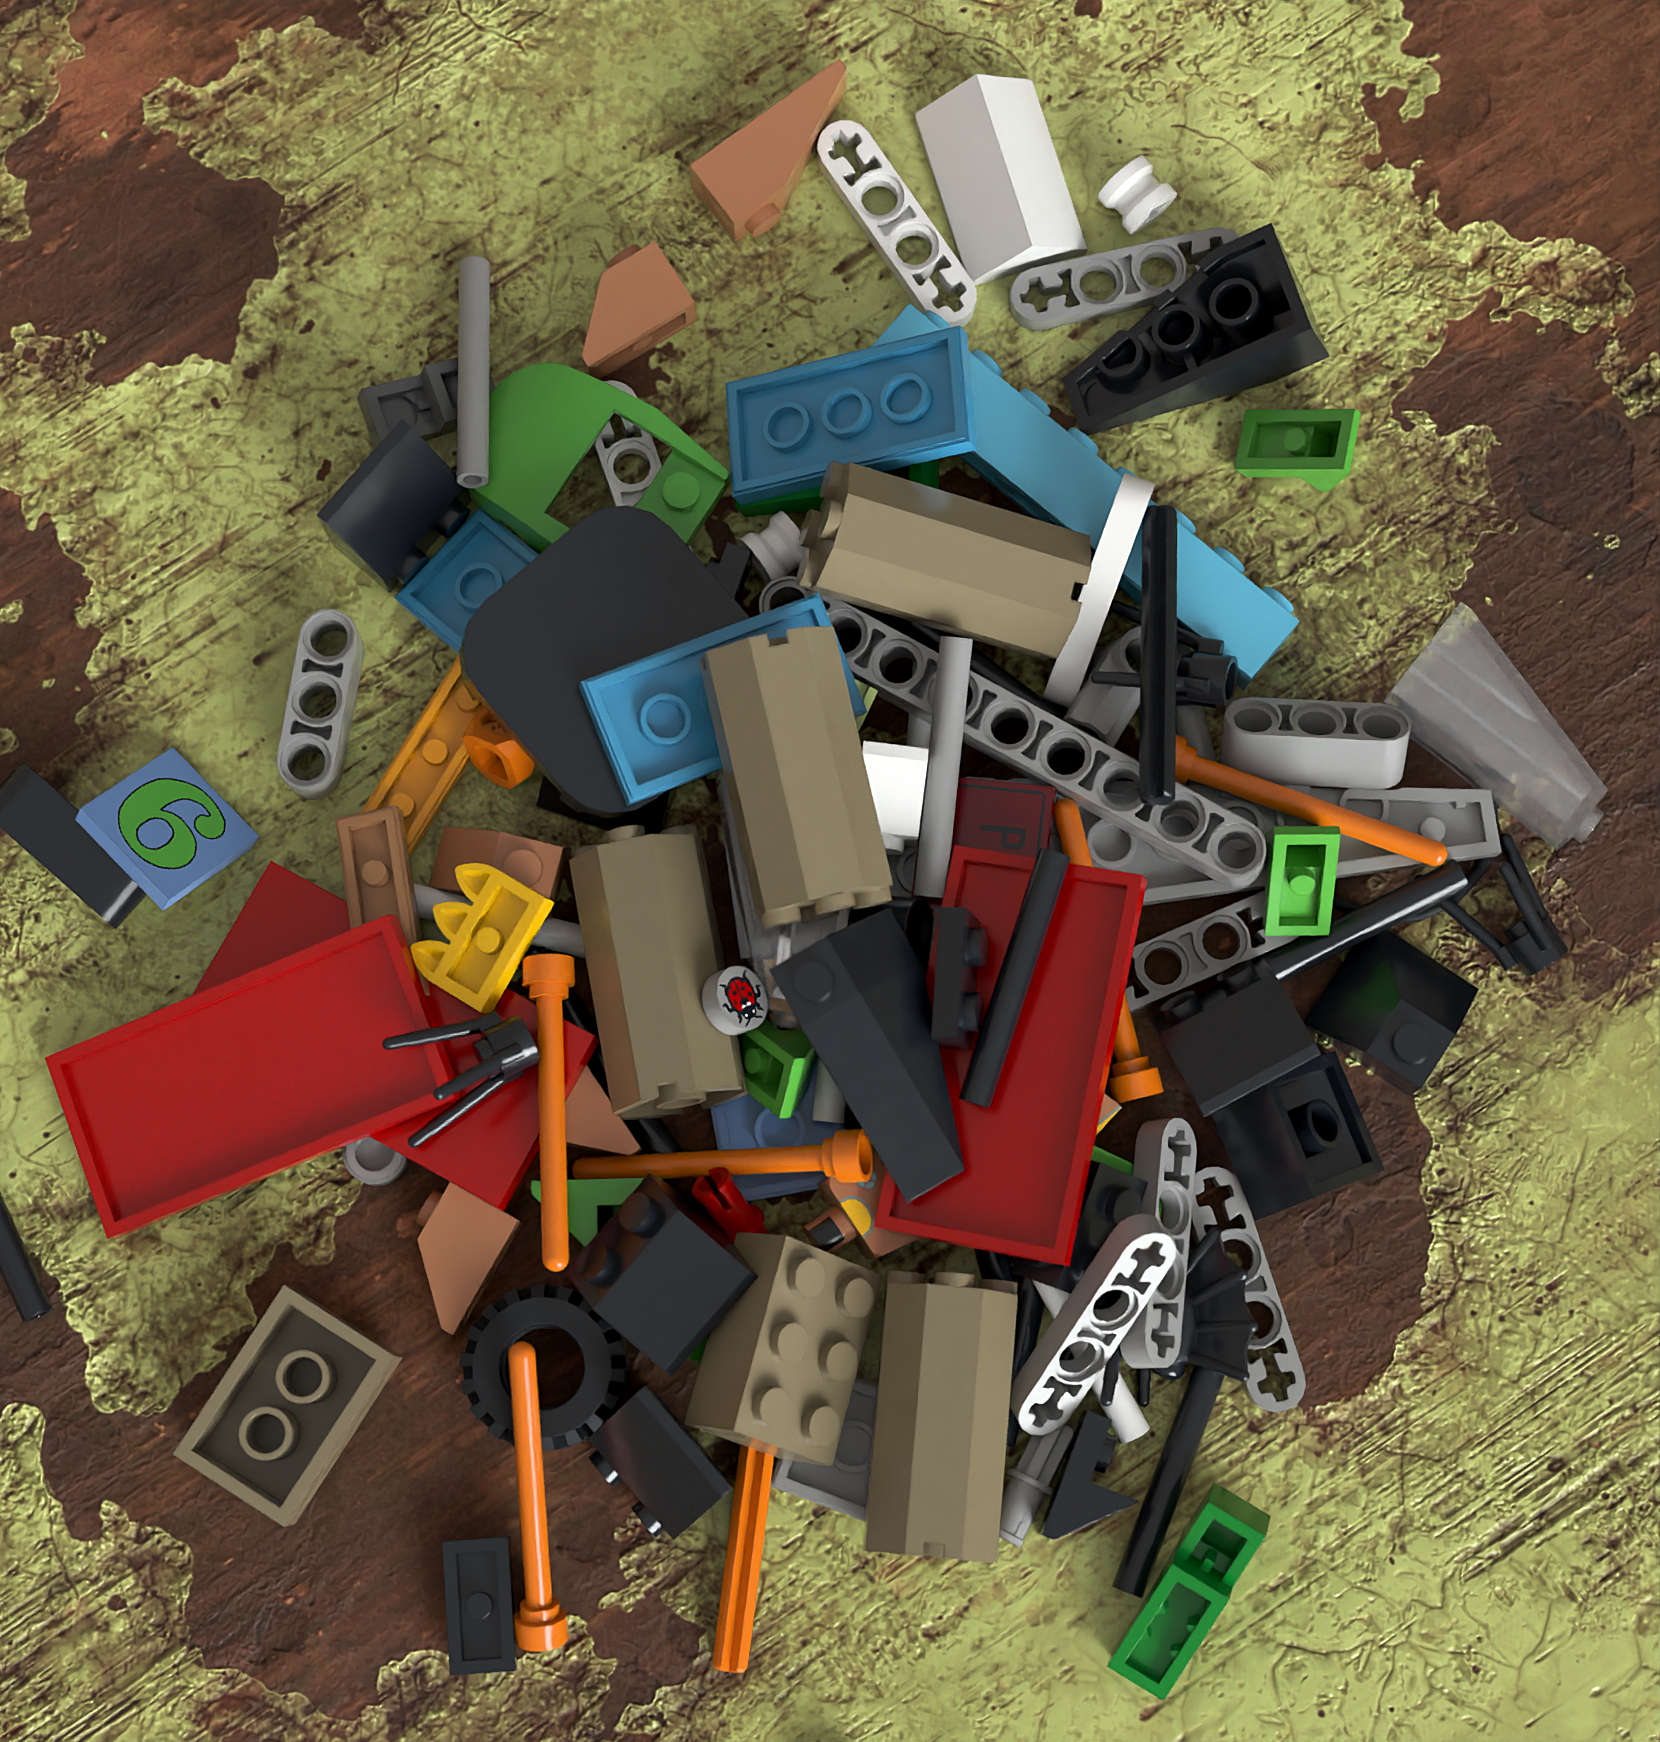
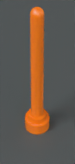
M1176 734V782L1185 785L1187 779L1318 826H1339L1340 833L1430 866H1439L1447 858V848L1437 840L1198 756V748L1187 745L1188 738Z
M1070 798L1059 799L1054 805V818L1063 853L1071 858L1070 863L1093 867L1078 805ZM1125 993L1113 1048L1117 1063L1111 1065L1113 1077L1108 1079L1112 1099L1117 1103L1164 1092L1158 1066L1151 1068L1149 1057L1141 1056Z
M538 954L522 959V983L524 988L529 989V999L536 1001L537 1051L540 1058L538 1062L542 1260L548 1270L558 1272L563 1270L569 1262L562 1000L569 998V988L575 985V967L572 956Z
M863 1129L838 1130L835 1132L834 1137H826L823 1143L819 1145L636 1154L632 1157L622 1155L582 1157L574 1162L572 1175L576 1180L645 1178L651 1173L657 1178L673 1179L700 1177L701 1175L711 1177L708 1170L716 1167H725L731 1175L824 1171L827 1177H836L840 1183L867 1182L870 1180L873 1171V1147Z
M520 1341L511 1346L508 1354L526 1596L520 1602V1610L514 1615L516 1645L527 1651L538 1652L553 1650L564 1645L568 1640L567 1613L564 1608L559 1606V1600L552 1596L535 1350L531 1344Z

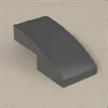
M458 357L424 365L420 375L360 390L357 401L375 449L401 420L411 426L424 441L457 431ZM489 371V395H490L491 392H492L496 387H495V384H494V382H493L491 373H490V371Z

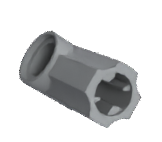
M1141 627L1129 630L1102 646L1093 659L1091 674L1094 671L1140 673ZM1125 653L1134 659L1137 672L1133 671L1128 665ZM1090 674L1062 720L1113 748L1140 704V688L1095 684L1091 681Z

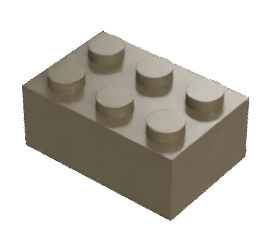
M737 1232L733 1246L758 1277L710 1331L684 1424L780 1459L832 1466L882 1275L787 1235Z
M283 1285L173 1455L283 1527L295 1525L403 1357L297 1288Z

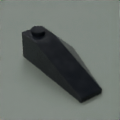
M1272 223L1213 249L1197 263L1200 267L1197 272L1173 292L1169 289L1165 290L1152 302L1155 305L1154 309L1128 331L1119 330L1062 379L1081 432L1086 436L1272 383L1330 357L1310 303Z
M890 908L825 936L769 969L799 1024L906 1202H911L964 1171L965 1165L950 1093L948 1092L940 1045L931 1037L933 1015L924 968Z

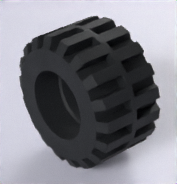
M538 1284L530 1285L529 1288L521 1290L514 1289L503 1294L504 1297L495 1304L490 1303L481 1312L482 1317L476 1325H471L465 1337L468 1338L465 1352H461L460 1366L463 1367L464 1380H461L463 1394L468 1396L472 1405L470 1410L477 1420H481L488 1427V1432L498 1439H503L511 1443L512 1446H515L511 1386L507 1377L509 1350L521 1337L537 1329L559 1330L572 1338L579 1347L584 1361V1373L579 1388L567 1401L553 1407H539L542 1451L564 1449L588 1440L594 1432L616 1413V1408L625 1394L629 1362L622 1334L596 1313L581 1293L573 1289Z

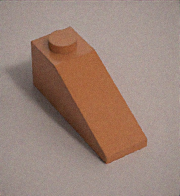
M840 59L834 61L689 165L691 187L735 243L749 233L752 237L764 234L781 218L782 213L780 211L785 208L818 145L821 132L828 126L846 91L847 68Z

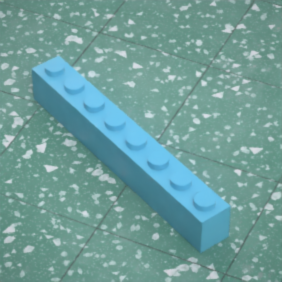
M909 303L871 347L950 328L951 326L933 311L926 310L922 314ZM974 349L972 353L969 352L977 450L956 454V456L1032 518L1089 535L1091 538L1092 563L1125 473L1133 476L1136 475L1123 467H1118L1116 471L1097 456L1099 449L1088 436L1073 427L1068 431L1062 428L1049 417L1051 411L1039 396L1026 388H1022L1018 392L1000 377L1003 372L991 357L978 349ZM1150 499L1147 506L1157 504ZM1176 509L1178 519L1177 626L1204 638L1224 640L1223 654L1236 656L1238 661L1236 685L1244 691L1291 636L1299 620L1291 614L1294 608L1281 593L1269 586H1264L1261 590L1242 574L1245 568L1232 553L1220 546H1216L1212 550L1194 535L1196 528L1193 523ZM1142 521L1117 588L1140 606Z

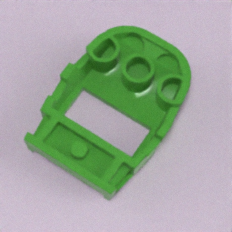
M549 362L533 364L519 369L499 383L489 395V482L480 488H468V491L476 504L498 523L503 521L525 540L526 545L540 555L570 529L547 513L612 415L616 413L672 448V452L635 508L655 514L669 525L689 547L731 484V474L658 408L572 367Z

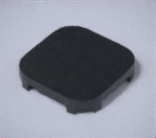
M628 505L606 507L581 519L482 603L464 629L459 649L462 671L461 681L472 700L474 701L478 698L562 794L559 798L578 814L584 812L602 818L630 817L648 807L664 792L634 804L626 805L578 685L583 680L744 621L750 617L678 534L655 514Z

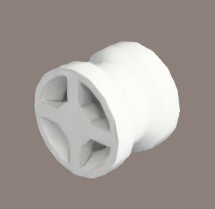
M1145 156L1137 157L1125 165L1106 183L1098 195V199L1105 207L1115 208L1122 215V226L1130 235L1139 233L1154 222L1171 205L1177 195V192L1170 184L1159 183L1152 175L1153 165Z
M779 511L770 517L769 526L760 533L749 532L739 539L743 548L751 550L752 565L767 584L778 577L787 576L799 568L804 552L807 549L799 545L800 530L783 511Z

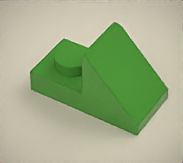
M1356 409L1245 410L1234 470L1245 477H1300L1319 491L1328 492L1350 473L1361 413Z
M1273 826L1263 835L1266 840L1267 866L1262 916L1265 936L1329 935L1341 836L1339 826Z
M764 1019L758 1027L738 1034L747 1092L778 1118H790L808 1091L817 1052L804 1030L780 1031Z
M644 1178L567 1180L568 1231L586 1247L601 1230V1209H612L613 1216ZM531 1181V1194L541 1203L540 1181Z

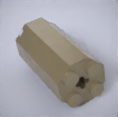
M833 460L829 462L820 489V497L824 498L820 510L809 509L801 528L799 545L807 549L804 552L798 569L796 580L798 586L805 587V590L813 593L819 592L823 596L1045 661L1048 660V657L1052 659L1059 657L1078 620L1082 602L1073 600L1076 582L1087 585L1092 568L1091 538L1089 535L851 462L846 464Z
M803 626L785 630L787 637L768 639L767 634L748 637L707 651L704 654V658L699 660L756 916L761 918L763 929L800 921L801 924L816 922L838 916V910L851 906H853V909H860L892 901L889 888L893 885L834 626Z
M623 826L606 833V844L588 845L573 850L571 852L572 859L569 860L612 1113L615 1115L619 1114L623 1120L670 1117L684 1114L683 1107L700 1103L701 1110L721 1106L748 1095L738 1035H727L716 1029L708 1019L702 1002V992L706 980L712 974L726 968L704 847L699 841L697 826H676L665 829L659 834L648 835L645 834L644 826Z
M886 1271L863 1550L997 1563L1018 1283L1004 1280L979 1279L978 1288H974L975 1275L935 1272V1278H930L929 1284H925V1274L906 1271Z

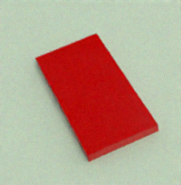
M954 845L941 907H966L980 921V927H985L987 930V962L984 967H977L976 992H981L983 996L985 1017L1036 858ZM1069 863L989 1109L958 1099L979 1032L973 1031L972 1050H949L940 1045V1053L965 1170L907 1203L886 1168L873 1227L898 1234L1070 1266L1147 885V879L1143 875ZM939 919L926 976L932 1015Z
M270 861L192 996L351 930L347 901ZM428 980L430 995H426L437 1027L475 1020L486 1015ZM506 988L494 1010L498 1013L501 1021L519 1015L527 1026L537 1048L536 1004ZM563 1019L566 1102L600 1040L591 1033ZM480 1034L443 1041L455 1076L479 1064L474 1054L472 1043L482 1038ZM538 1063L524 1069V1076L500 1087L417 1148H411L408 1145L409 1137L456 1101L369 1137L504 1211L540 1148ZM484 1077L461 1090L462 1096H465L488 1078Z
M391 914L382 916L45 1057L107 1239L122 1237L463 1097L461 1091H457L443 1100H436L433 1097V1091L437 1087L455 1077L443 1041L394 1050H386L382 1046L383 1040L387 1037L437 1027L398 917Z

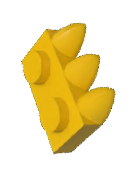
M467 863L456 866L455 874L460 888L466 897L473 902V905L470 906L462 902L451 901L436 904L432 908L435 921L443 935L451 941L450 945L440 941L427 940L413 943L410 949L415 965L430 982L477 1011L488 1014L497 1005L555 902L502 870L487 864Z

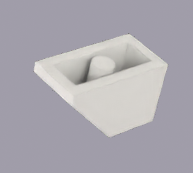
M863 741L862 752L886 854H903L904 846L917 847L929 749Z

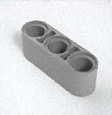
M322 609L311 614L304 621L300 630L277 753V768L282 779L298 796L308 800H320L331 795L338 788L341 781L364 658V643L352 620L343 612L334 609ZM330 631L346 633L348 635V642L341 653L328 657L317 653L318 642L324 634ZM319 692H330L336 695L335 708L328 716L311 718L306 715V705L313 695ZM308 753L324 755L325 767L317 778L302 781L295 777V766L302 756Z
M1262 697L1240 698L1226 707L1219 763L1282 785L1387 789L1397 785L1403 777L1411 721L1409 716L1401 709L1381 703Z

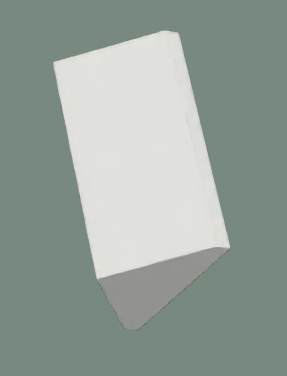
M975 74L915 113V122L961 264L975 286L1087 253V246L1032 80Z

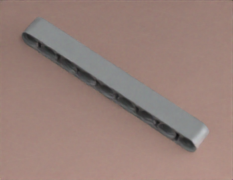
M778 577L770 581L762 590L759 599V610L762 614L778 608L789 599L800 600L816 593L805 590V587L798 586L796 584L797 577ZM820 595L832 626H834L835 633L842 629L852 628L862 634L860 644L854 650L844 653L853 677L878 690L877 696L931 725L939 653L843 601ZM898 658L913 660L917 664V669L910 680L895 684L884 678V672L890 662ZM972 671L969 672L968 691L973 694L971 704L965 710L963 743L1040 785L1055 787L1056 794L1064 798L1073 799L1078 806L1223 885L1233 888L1245 887L1255 882L1263 873L1266 863V840L1261 831L1251 822L1175 782V800L1169 805H1145L1141 802L1140 796L1134 803L1128 806L1112 804L1105 796L1107 787L1113 781L1120 778H1128L1139 784L1138 761ZM1007 718L1021 719L1029 726L1027 735L1015 744H1004L994 738L997 725ZM1063 748L1076 749L1085 757L1083 766L1071 775L1058 774L1049 766L1051 757ZM1174 809H1186L1192 812L1199 822L1197 828L1191 834L1185 837H1175L1169 835L1161 825L1163 818ZM1240 839L1249 843L1256 855L1249 865L1234 869L1226 866L1220 860L1218 853L1224 843Z

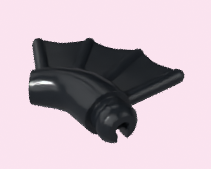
M1217 1227L1211 1228L1188 1255L1179 1354L1175 1362L1169 1367L1151 1368L1153 1373L1169 1380L1180 1379L1184 1374L1186 1363L1196 1364L1240 1382H1247L1250 1378L1247 1352L1251 1339L1258 1329V1323L1254 1321L1246 1305L1245 1282L1248 1278V1271L1240 1269L1226 1254L1221 1238V1230Z

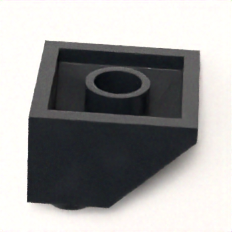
M1387 929L1350 949L1303 1023L1308 1030L1409 1096L1420 1090L1455 1038L1479 989Z

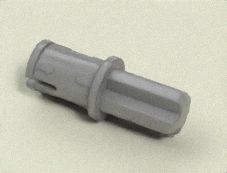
M1064 1424L1052 1433L1031 1435L1016 1468L1008 1467L1006 1474L1011 1478L1002 1494L999 1537L1021 1548L1024 1543L1023 1539L1045 1495L1053 1496L1055 1491L1050 1488V1485L1075 1437V1431L1068 1425Z

